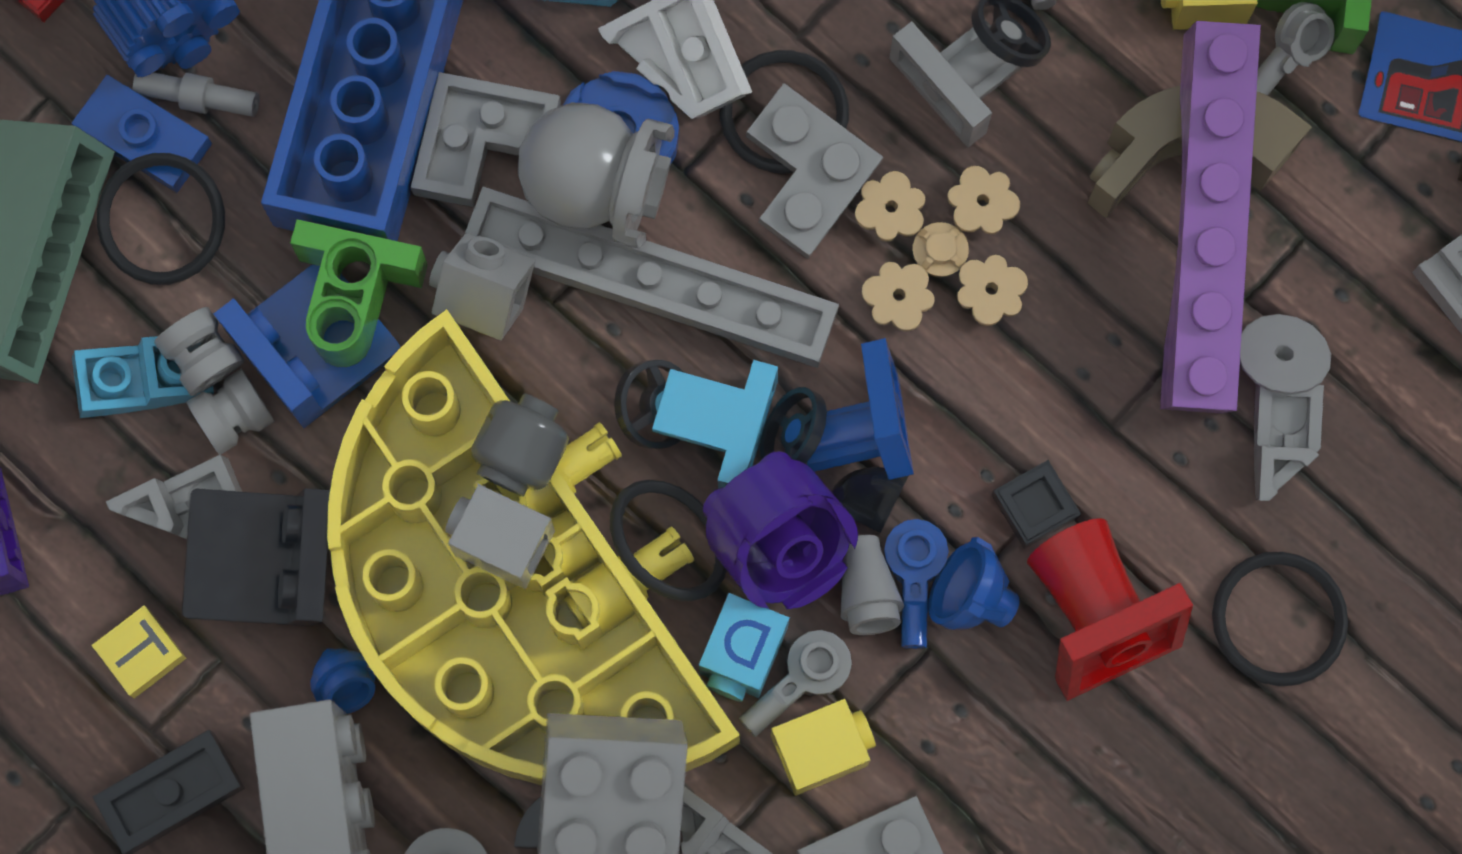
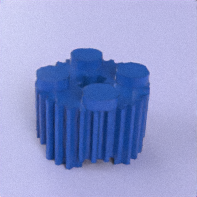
M94 0L97 5L93 6L95 12L93 16L137 77L148 76L160 67L161 69L165 68L171 62L172 64L178 63L182 69L195 66L210 54L212 48L208 43L210 41L209 38L212 35L218 34V29L231 23L240 13L234 0Z

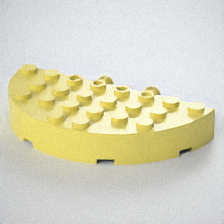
M447 309L419 329L395 352L384 366V373L376 381L367 398L360 401L343 437L333 470L328 501L327 540L328 549L331 552L333 577L336 585L335 590L351 636L370 669L389 694L424 729L449 748L481 766L511 778L542 785L547 713L682 720L688 744L685 772L706 764L739 745V733L647 601L648 594L646 591L649 588L637 580L623 564L620 557L616 556L574 495L576 493L575 485L614 459L617 460L622 457L612 437L610 439L607 437L608 432L600 422L594 425V428L567 445L548 485L540 490L528 488L524 497L479 476L477 472L481 465L472 457V445L491 407L500 400H510ZM478 484L533 509L552 520L555 532L526 590L454 556L448 545L452 535L445 532L448 519L461 497L471 499ZM672 526L666 529L665 533L633 554L643 568L661 581L687 563L690 564L695 561L685 542L681 544L679 540L681 537Z

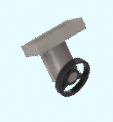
M980 0L972 11L971 20L973 28L942 52H939L912 21L892 37L889 59L967 148L982 138L988 130L992 112L983 103L982 99L1021 68L1033 67L1039 64L1050 51L1051 39L1045 24L1030 7L1020 0ZM986 6H994L992 25L984 19L983 8ZM1007 10L1015 13L1028 24L1034 32L1038 43L1027 37L1024 28L1016 20L1010 18Z

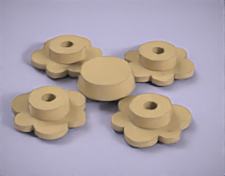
M971 166L962 172L960 185L953 186L948 192V202L956 208L953 215L956 227L949 223L937 222L922 228L923 215L920 209L924 206L925 195L920 189L910 188L908 177L901 172H888L882 177L880 183L871 180L862 186L861 196L863 200L857 205L855 210V219L862 228L868 230L875 229L876 236L885 242L895 239L897 233L907 237L916 235L913 243V255L917 264H909L901 269L897 263L887 262L881 266L879 276L868 278L862 286L863 300L873 307L872 318L875 323L887 325L892 322L897 329L905 332L916 329L921 323L922 312L929 311L934 305V295L930 290L926 289L929 282L928 275L947 277L960 270L959 280L963 287L958 292L957 301L963 308H972V315L979 324L992 326L1001 320L1003 314L1012 317L1020 312L1022 308L1020 296L1026 291L1028 286V278L1024 271L1017 267H1007L1006 260L1000 255L989 256L985 263L979 260L966 262L969 246L965 235L962 233V231L974 232L981 228L984 233L993 235L1001 230L1003 221L1011 220L1017 215L1020 209V200L1014 192L1008 190L1010 180L1006 174L995 172L989 175L987 170L980 166ZM983 200L987 205L980 206L977 201ZM892 206L896 211L888 212L886 207ZM993 288L996 293L988 294L986 289ZM895 294H901L904 297V299L901 301H897L894 299L893 296Z

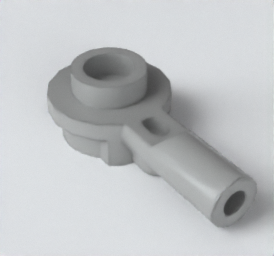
M1300 2L1292 5L1283 13L1275 32L1276 48L1258 68V92L1268 96L1285 74L1291 73L1297 65L1308 67L1312 61L1322 58L1329 51L1334 40L1335 30L1331 18L1326 15L1325 10L1313 3Z
M823 630L810 631L797 638L791 646L787 658L788 674L738 718L754 737H757L802 695H826L842 687L849 677L852 661L850 651L841 638L834 633Z

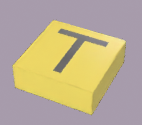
M145 605L92 644V647L128 695L134 699L187 659Z

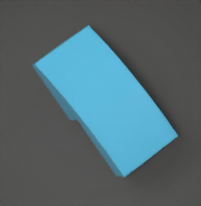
M158 336L143 337L139 345L74 350L72 355L80 418L166 407L186 403V401L196 395L190 396L181 383V370L175 361L165 359L154 344V340ZM213 386L203 392L214 394Z

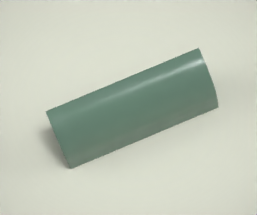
M0 120L1 379L38 384L115 152L76 126Z

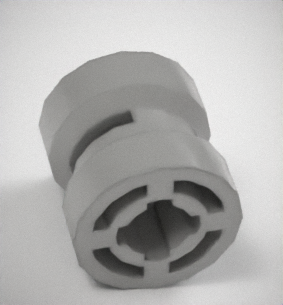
M203 307L188 314L163 331L154 340V344L163 357L174 360L180 368V381L190 396L199 394L230 375L244 362V358L235 345L224 342L217 332L219 322L209 307Z
M242 368L226 377L223 387L217 390L218 393L214 396L211 393L201 392L186 401L196 421L219 455L237 445L238 433L242 431L245 433L249 430L259 432L275 422Z

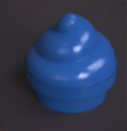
M328 648L321 654L320 659L315 664L310 679V687L317 702L332 700L349 714L361 709L372 699L375 693L374 681L376 675L360 652L349 651L344 648Z

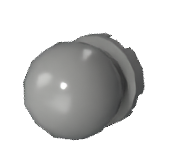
M571 102L548 110L530 126L519 148L517 174L525 198L542 217L561 227L591 229L610 221L613 226L612 237L614 242L639 249L646 241V233L637 231L642 216L655 219L664 192L671 158L659 154L662 140L671 142L674 138L675 131L673 125L648 118L642 123L639 131L633 134L620 115L597 104Z

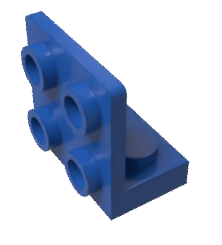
M313 264L248 314H246L234 298L213 313L228 336L303 429L383 368L395 352L401 348L396 339L378 319L371 347L366 357L358 364L350 367H335L326 363L317 353L306 331V316L320 266ZM340 274V280L349 283L346 280V278L342 274ZM349 321L332 323L324 334V341L334 344L346 341L354 331V323Z

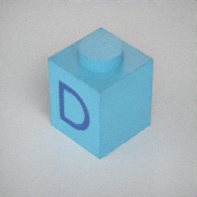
M729 593L699 663V674L709 678L706 687L719 695L739 702L743 701L745 693L759 698L788 629L790 617L770 609L758 607L746 599Z

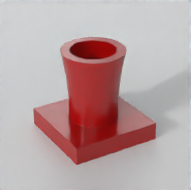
M1097 518L1075 524L1043 542L1028 557L1027 565L1049 590L1075 632L1060 639L1055 680L1067 701L1182 647L1193 609V604L1182 584L1178 583L1141 601L1119 557L1106 519Z

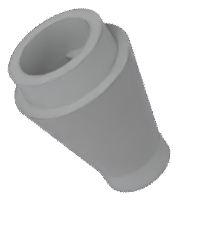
M859 535L856 550L850 544L843 559L848 568L842 576L840 617L848 621L849 631L852 634L875 635L893 630L901 624L899 612L904 609V603L881 551L879 537L875 535Z

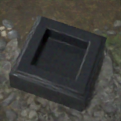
M1049 460L993 490L991 494L1023 549L1075 521L1081 515Z

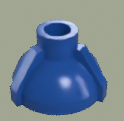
M972 537L970 542L960 546L948 557L946 565L933 582L928 598V611L933 622L949 630H967L984 621L1002 628L1014 618L1019 607V596L1007 588L1009 579L990 543L979 537Z

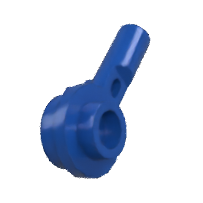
M920 519L907 520L895 526L888 535L884 548L885 561L889 569L896 576V580L902 583L904 609L902 610L901 647L907 649L927 648L928 583L938 576L944 568L949 552L947 540L941 530L929 521Z

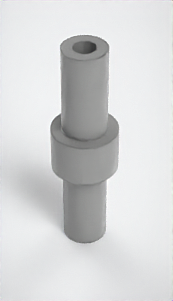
M152 73L145 77H137L135 74L133 79V91L142 96L178 102L179 108L182 110L206 114L209 109L255 117L259 108L260 96L258 92L216 85L212 77L185 73L183 78Z

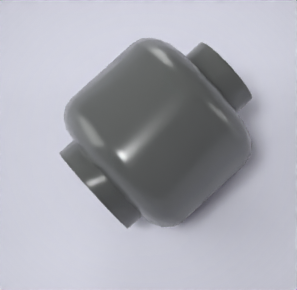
M525 393L519 404L508 400L496 402L491 407L472 445V457L481 465L477 474L524 497L528 488L540 490L546 487L569 442L568 433L554 422L559 410Z

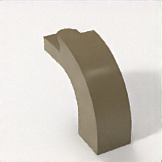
M1180 85L1165 89L1142 100L1115 123L1107 142L1113 149L1104 156L1089 177L1096 184L1087 204L1105 218L1111 214L1152 167L1165 159L1182 155ZM1258 91L1256 93L1251 185L1261 192L1299 148L1312 126L1280 102Z

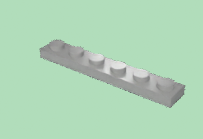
M482 187L465 233L476 237L494 239L505 248L536 259L533 274L815 368L819 367L838 312L839 304L647 240L639 249L614 242L612 229L601 225L591 229L561 227L542 217L529 201L486 187Z

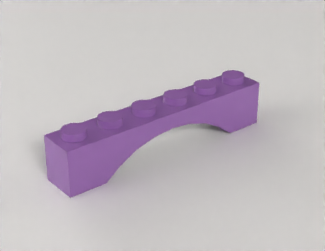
M1196 21L1183 35L1180 83L1182 125L1180 222L1173 294L1164 344L1160 409L1208 413L1237 411L1261 25Z

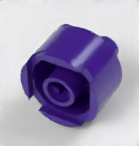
M781 451L766 455L760 463L741 472L724 488L712 492L707 497L703 506V513L707 518L706 538L711 551L747 598L758 607L769 609L766 603H782L786 609H793L817 600L833 588L848 567L842 560L848 551L849 545L851 544L856 550L858 530L851 514L809 466L791 459L787 453Z

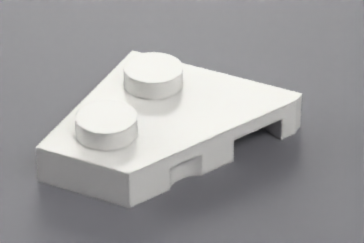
M651 0L598 28L601 36L609 44L618 43L639 63L636 69L649 81L665 88L670 95V100L691 119L703 117L752 93L714 0Z

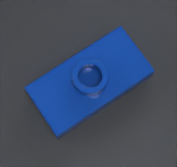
M108 74L71 123L72 126L78 127L115 151L114 155L127 163L136 157L151 153H172L186 157L198 164L212 145L208 136ZM152 166L140 170L175 193H178L190 176L183 170L171 166Z

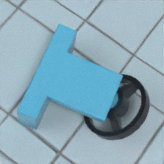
M665 360L639 362L624 373L617 385L614 398L617 422L624 435L631 442L643 448L663 449L683 440L726 452L717 480L718 489L724 488L733 478L754 464L778 383V366L753 360L745 389L684 373L678 366ZM659 368L669 373L667 382H665ZM646 369L648 388L643 391L640 397L639 408L641 412L630 422L626 406L628 390L634 378ZM650 423H654L652 432L669 437L660 442H652L643 438L637 432Z

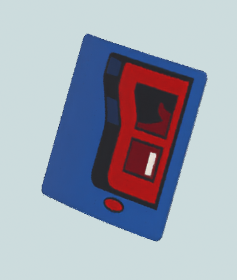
M1381 12L1370 67L1358 112L1359 116L1462 142V30L1393 13Z

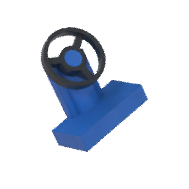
M886 338L861 344L869 397L868 402L827 411L825 401L819 393L806 387L792 389L777 402L767 418L760 441L761 459L774 452L775 437L781 425L783 427L781 444L786 448L785 453L791 459L804 464L807 462V465L814 472L881 457L889 480L913 475L914 471L900 381ZM810 398L813 409L807 415L796 413L790 418L786 416L787 412L797 402Z

